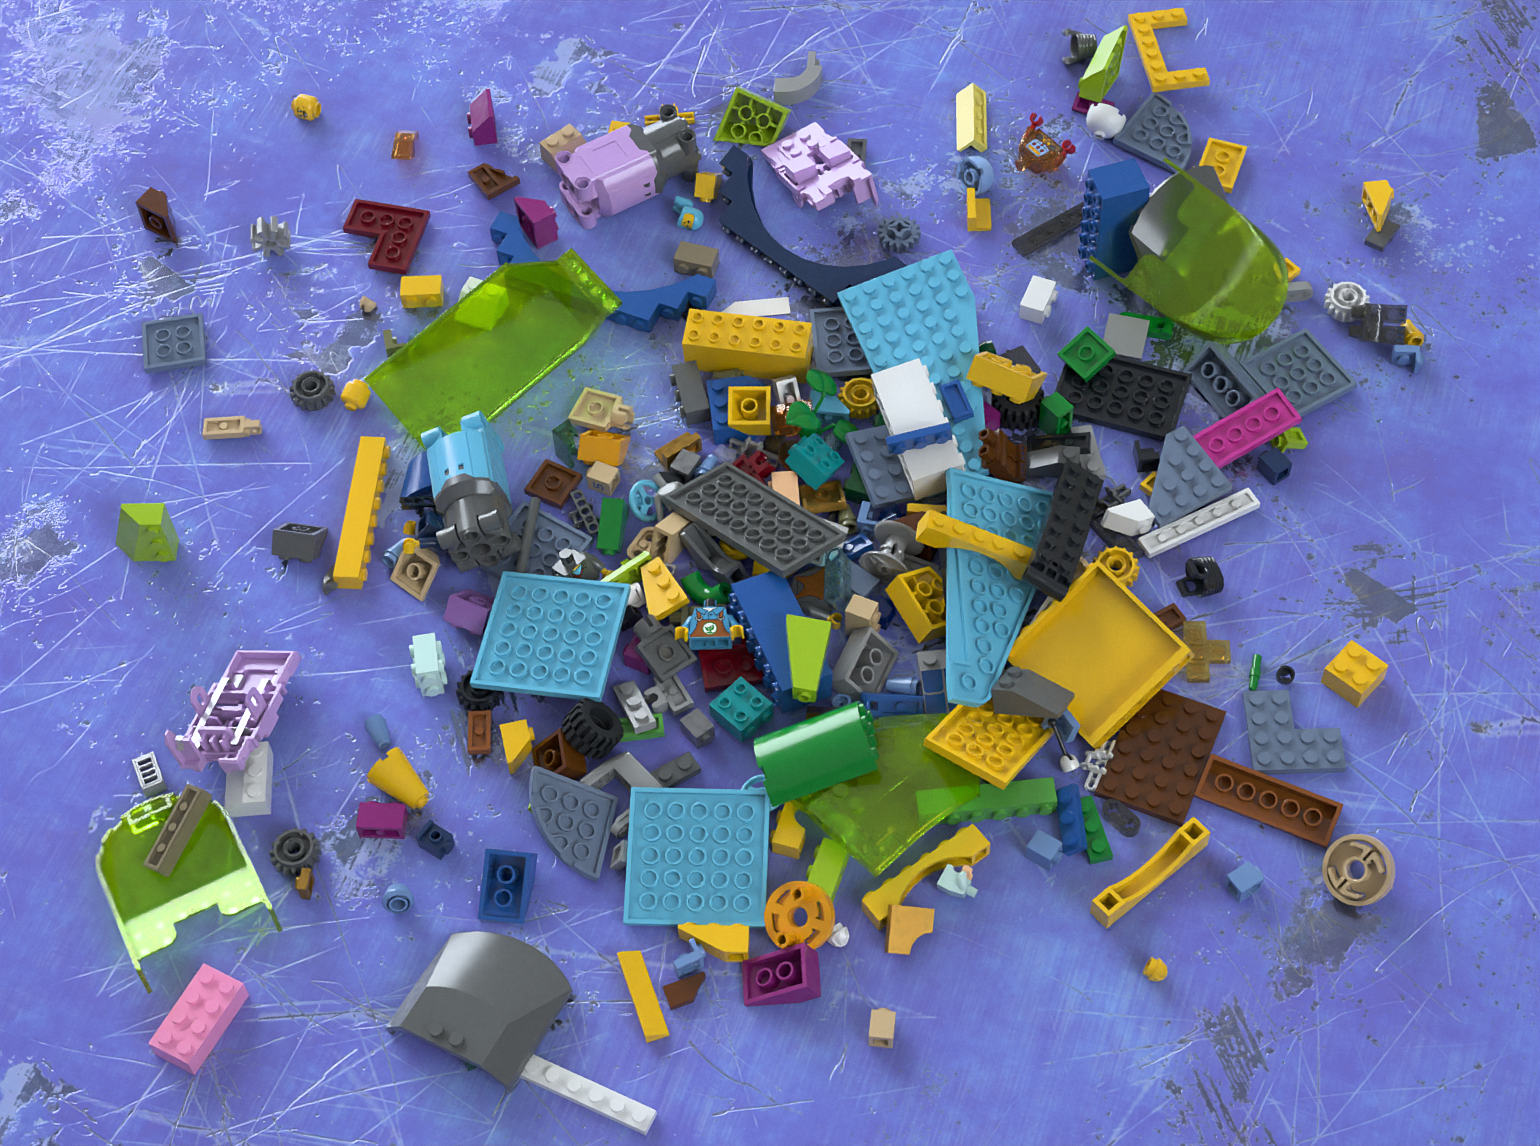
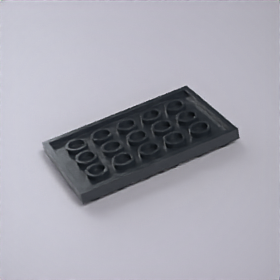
M1115 356L1087 382L1082 380L1071 368L1064 364L1055 392L1057 391L1074 406L1073 419L1164 442L1166 434L1176 429L1192 380V374Z

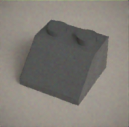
M286 522L273 529L271 555H277L279 559L283 560L299 558L300 562L310 563L320 556L328 533V527Z

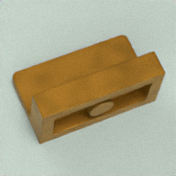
M686 432L655 450L654 454L665 468L669 470L682 449L695 453L702 450L701 437L697 432L692 435Z

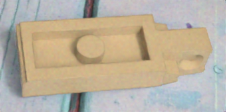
M245 416L205 418L202 432L204 440L249 437L250 434H262L260 420H251Z

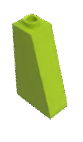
M787 614L786 637L793 699H798L801 702L816 703L831 635L832 622Z

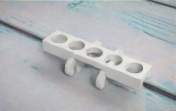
M1116 740L1105 742L1101 745L1100 749H1095V751H1085L1087 757L1085 762L1080 763V767L1083 770L1090 771L1084 785L1086 791L1095 792L1102 774H1106L1105 766L1108 759L1113 758L1112 749ZM1091 759H1097L1095 765L1090 763ZM1100 764H1105L1101 769L1098 767Z

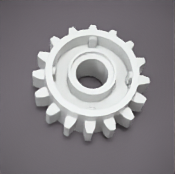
M1341 282L1334 284L1333 288H1328L1324 298V308L1328 309L1327 313L1334 319L1342 322H1353L1360 320L1361 315H1366L1370 305V296L1366 295V290L1356 283Z

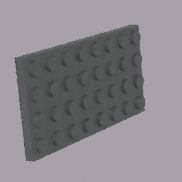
M727 461L663 496L664 504L782 578H785L846 541L845 532Z

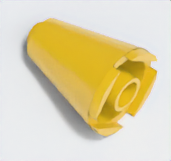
M399 747L389 750L386 753L389 757L384 760L380 758L367 774V781L412 809L417 807L419 809L423 808L429 801L427 788Z

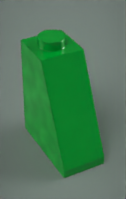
M602 498L596 547L602 552V555L615 556V553L621 554L630 510L629 505L624 499Z

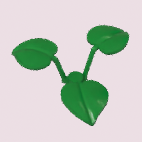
M814 368L810 369L806 374V380L812 389L821 392V397L812 413L807 404L800 401L793 402L787 412L786 424L800 427L798 435L801 438L804 436L808 438L813 433L821 435L823 432L834 428L833 434L840 441L847 444L845 439L846 433L859 431L854 424L840 419L837 424L832 423L821 429V421L815 416L826 394L829 396L836 394V383L824 371Z

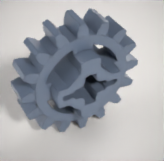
M899 214L898 218L891 215V220L885 218L884 223L879 224V243H883V248L889 247V252L896 249V252L900 253V250L903 249L906 253L907 248L914 249V244H919V239L921 238L920 225L916 224L915 219L910 221L908 215L905 218H902L901 214Z

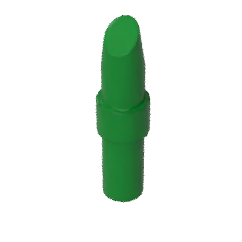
M1259 654L1253 655L1252 667L1249 672V691L1257 690L1260 679L1262 656Z

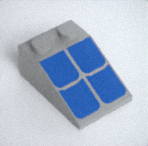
M946 649L917 652L916 667L920 680L921 695L924 697L923 707L926 723L942 722L958 705L949 703L947 699Z

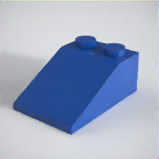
M485 849L478 919L519 924L525 923L535 880L537 853Z

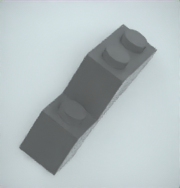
M693 522L678 534L697 567L702 570L711 571L718 584L726 582L731 586L733 583L750 578L741 562L725 554L701 526Z

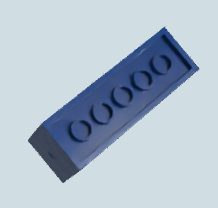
M1135 158L1088 170L1087 179H1085L1086 193L1083 194L1085 202L1084 207H1082L1083 220L1080 222L1082 229L1081 234H1079L1080 247H1078V255L1080 259L1084 260L1087 273H1090L1095 281L1139 269L1140 263L1128 232L1131 225H1135L1139 217L1137 215L1138 210L1144 208L1148 202L1150 192L1148 182Z
M768 571L731 584V594H729L731 603L729 606L730 614L737 619L739 625L743 626L744 636L747 640L745 641L749 653H753L756 669L762 671L764 675L762 677L766 689L770 688L772 692L771 699L774 706L779 707L781 713L784 714L814 703L793 699L786 637L787 614L805 616L786 578ZM826 658L816 702L832 696L833 672Z

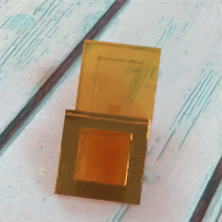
M399 130L396 132L391 159L411 160L414 158L415 141L419 139V131Z

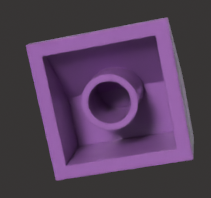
M471 589L449 596L443 620L450 622L452 627L465 628L472 635L482 636L485 633L495 599Z

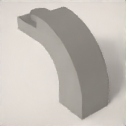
M816 51L808 52L807 68L801 75L793 78H775V103L779 105L801 103L812 97L819 90L823 74L820 59H816Z

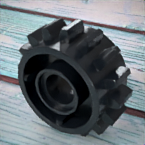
M468 670V673L461 676V682H457L458 689L456 690L459 704L464 705L466 711L469 709L471 711H493V708L500 706V699L505 698L504 691L484 689L481 692H477L480 688H472L470 685L473 670Z

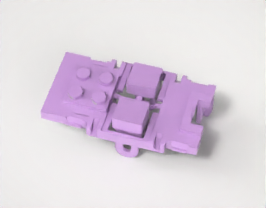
M816 122L761 149L763 157L775 170L777 178L792 191L794 201L799 208L803 207L804 202L807 201L812 207L820 211L835 203L836 198L842 197L847 192H852L851 189L857 204L871 198L873 204L876 207L878 206L879 198L872 174L866 170L864 162L842 141L838 140L836 136L826 135L825 130Z

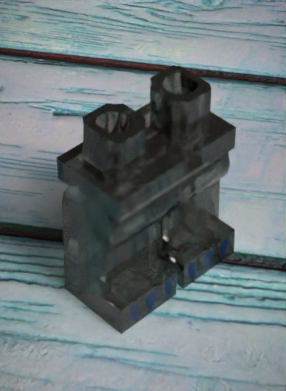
M1364 303L1352 306L1350 317L1361 318L1360 326H1349L1348 337L1359 339V342L1404 345L1405 326L1384 324H1406L1408 305Z

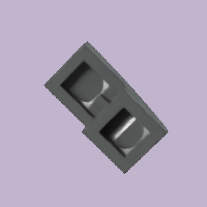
M1385 219L1381 231L1377 232L1375 227H1373L1366 237L1364 244L1383 252L1387 244L1393 240L1401 225Z

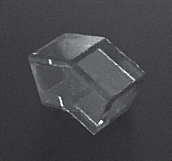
M723 444L713 451V455L718 458L720 465L726 461L732 464L738 458L737 450L728 449Z

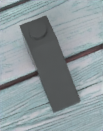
M1059 445L1026 452V463H1024L1026 465L1025 475L1059 478L1063 464L1067 459L1079 464L1080 447Z

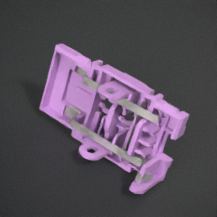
M237 650L220 682L213 683L208 694L203 687H194L190 694V702L197 714L185 736H176L170 730H167L164 734L165 745L180 765V768L202 772L207 763L218 761L225 773L243 771L248 756L255 748L259 747L258 741H262L263 737L267 738L270 736L279 718L276 712L284 699L282 695L287 693L285 686L302 659L298 651ZM198 694H199V696H200L201 699H202V703H201V704L199 703V701H198V699H197ZM215 705H238V706H215Z

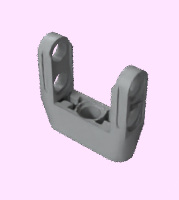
M628 751L606 760L579 781L600 790L616 778L630 793L631 787L663 788ZM630 808L616 818L610 829L617 839L628 834Z

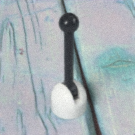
M1049 719L1048 724L1053 728L1063 753L1060 759L1062 772L1065 773L1078 768L1080 765L1077 758L1066 751L1056 726L1057 720Z

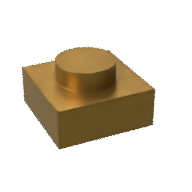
M302 868L300 876H297L295 881V889L298 890L301 899L311 900L315 877L310 868Z

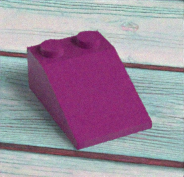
M806 943L742 961L743 995L746 1007L801 1003L821 997L818 952Z

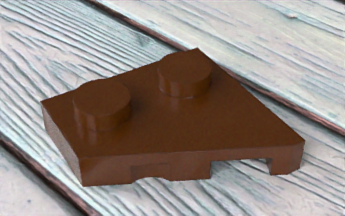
M485 163L467 171L468 177L488 200L520 184L518 176L510 177L505 175V171L495 169Z

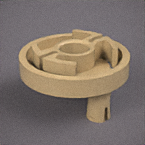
M1350 834L1337 839L1328 848L1323 859L1322 873L1325 884L1334 897L1348 905L1364 906L1380 901L1393 889L1395 863L1389 849L1377 838L1366 834ZM1354 861H1359L1364 866L1365 872L1360 879L1354 878L1351 874L1350 867Z

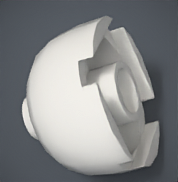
M1098 103L1097 106L1092 104L1086 117L1087 128L1096 139H1110L1121 132L1126 122V116L1124 114L1123 116L1119 115V110L1113 106Z

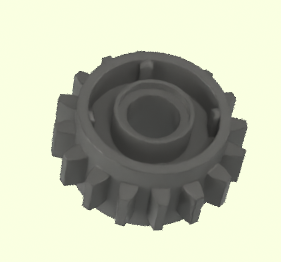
M305 371L297 375L296 379L292 380L293 386L289 387L290 397L294 401V405L296 407L300 406L301 410L309 412L319 411L327 407L330 401H333L332 396L336 394L333 380L331 381L329 375L325 376L323 371Z
M294 827L293 830L286 829L284 833L277 835L275 842L271 843L273 849L269 851L270 860L277 872L283 871L286 877L294 875V878H296L297 875L301 874L302 868L314 870L315 863L320 862L317 856L322 854L319 840L315 838L313 832L308 834L305 828L303 830H299L297 827ZM299 850L297 854H292L294 851Z

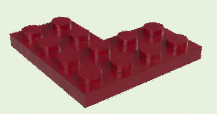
M355 199L343 226V231L348 234L378 238L368 261L369 269L407 275L431 215L428 210Z
M741 637L742 644L732 645V649L698 650L705 693L726 690L739 677L744 678L751 685L764 684L762 679L764 675L762 671L756 669L753 653H749L747 650L746 638L742 639Z

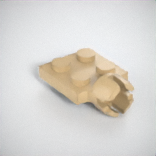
M585 387L569 414L568 421L575 425L602 432H607L610 427L628 430L631 427L628 424H633L635 413L632 406L623 404L622 396Z

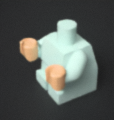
M947 864L937 882V889L950 896L964 898L967 894L974 898L978 889L971 886L973 869L964 865L961 872H956L954 866Z

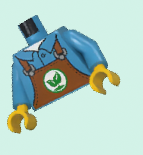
M711 598L704 600L703 608H695L693 615L689 616L682 626L675 628V641L682 638L685 642H688L689 639L690 650L732 649V640L735 637L745 638L743 626L739 625L732 615L727 614L726 608L717 607V601Z

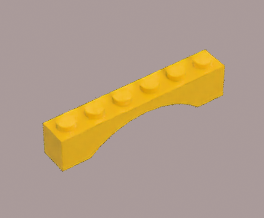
M931 509L918 522L915 539L934 548H960L984 554L1004 565L1014 578L1019 580L1022 578L1033 549Z
M1195 817L1191 818L1142 867L1122 881L1107 887L1092 900L1090 913L1106 929L1204 849L1208 845L1211 832Z
M974 824L967 828L962 827L956 832L954 837L949 840H943L931 853H924L918 862L912 866L907 865L901 870L899 875L894 878H888L880 888L865 894L862 899V912L880 931L887 926L888 904L901 906L907 894L917 883L932 873L945 869L947 864L954 867L964 865L972 867L990 854L991 843Z

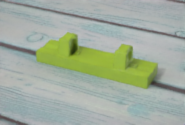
M645 550L632 560L626 558L620 562L622 565L620 568L600 581L630 585L642 580L640 567L652 561L650 553Z

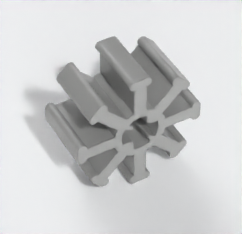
M271 216L270 224H267L263 217L257 218V225L251 224L250 243H252V250L254 252L263 249V256L270 257V250H274L277 256H281L284 254V248L290 249L291 231L286 221L278 224V217Z

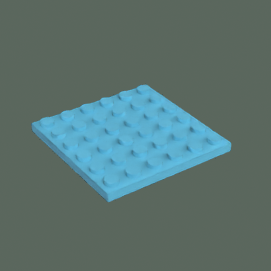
M503 571L470 680L471 687L577 700L588 698L601 702L631 592L630 584Z
M631 787L623 924L626 926L678 927V924L688 922L696 923L697 925L718 923L726 926L738 923L749 926V929H765L764 912L767 900L770 799L766 790Z

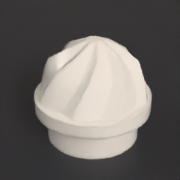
M840 922L836 924L827 940L828 943L835 947L845 946L849 939L848 928L846 926L843 927Z

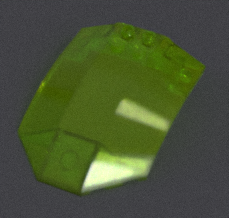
M949 713L884 716L873 722L876 731L875 738L878 743L876 748L880 759L877 760V770L791 800L790 802L873 876L877 877L939 821L969 801L980 797V777L923 746L925 738Z

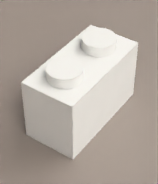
M1033 275L1020 303L1019 318L1042 324L1045 317H1049L1051 313V303L1056 302L1058 296L1056 282Z

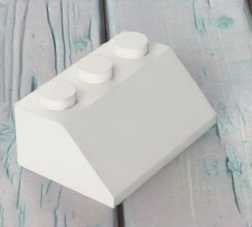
M268 741L259 742V747L255 748L248 756L243 771L226 773L225 818L271 814L273 752Z

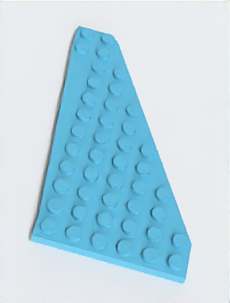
M948 468L945 471L947 516L1033 548L1053 492L954 468ZM947 548V699L949 703L980 707L992 697L991 689L1000 678L1036 588L1014 578L1011 572L998 561L984 554L960 548Z

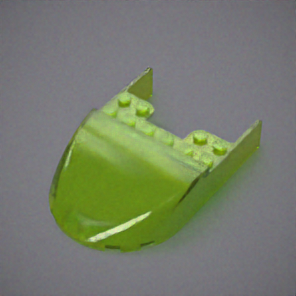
M1165 157L1162 161L1164 164L1194 185V189L1179 207L1177 213L1178 219L1190 229L1165 262L1153 254L1144 255L1126 278L1118 276L1092 255L1089 259L1192 336L1205 342L1212 341L1223 345L1250 340L1265 331L1275 321L1284 306L1289 283L1285 259L1276 243L1265 232Z
M168 793L153 797L134 806L119 817L121 821L113 829L109 828L100 842L102 846L99 853L96 854V871L136 972L148 994L153 991L141 964L142 959L172 945L177 939L174 925L218 905L224 916L231 917L264 903L277 931H283L227 810L216 800H210L169 877L158 874L142 865L181 795L175 796L174 793Z

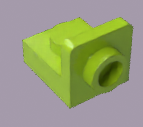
M1292 427L1270 440L1272 447H1277L1282 453L1287 448L1304 449L1308 445L1301 429L1297 427Z

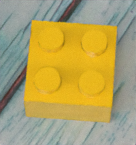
M1351 640L1325 667L1321 683L1358 708L1384 680L1389 665Z

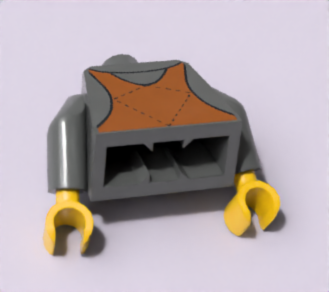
M813 565L803 573L794 576L793 589H791L803 614L818 620L832 622L831 628L836 630L840 628L841 624L834 620L842 621V615L837 612L830 615L829 612L833 611L834 583L842 584L845 579L842 567H836L832 571L826 565Z

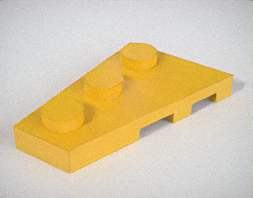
M659 556L640 567L649 615H654L660 621L690 603L688 597Z

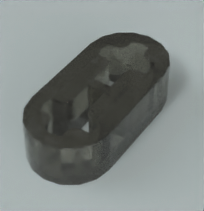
M1108 799L1104 802L1102 816L1110 825L1125 837H1134L1139 833L1140 819L1117 799ZM1109 808L1112 809V810H1113L1114 808H1116V809H1117V812H1116V813H1115V812L1109 813L1108 810H1109ZM1126 823H1127V824H1131V823L1134 824V827H1133V828H1132V827L1126 828L1125 826H1126Z

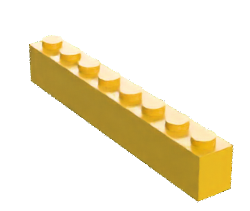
M360 437L333 572V579L337 582L338 588L362 589L363 581H367L368 571L366 566L371 561L370 545L374 544L373 529L378 524L376 513L381 508L380 493L384 492L383 477L388 472L386 461L391 456V447L387 445L385 437Z

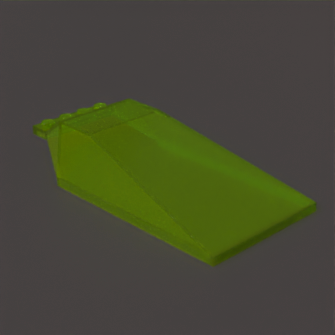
M572 247L557 260L510 264L506 262L373 370L364 380L422 448L427 451L422 442L421 433L436 427H441L447 435L462 431L460 424L462 417L479 410L487 421L491 423L597 335L606 318L623 303Z

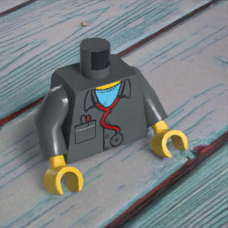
M563 549L560 551V560L551 569L552 575L556 577L595 581L600 577L599 573H602L603 579L614 572L604 568L606 565L596 556L585 551L578 552L574 549Z

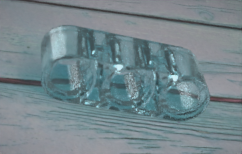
M836 546L826 552L824 598L835 611L842 612L846 610L851 600V560L841 547Z

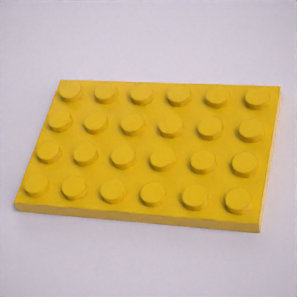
M991 697L989 701L980 707L958 704L925 738L923 746L1004 790L1055 733L1053 728L1043 729L1041 727L1044 720L1042 717L994 713L993 699Z

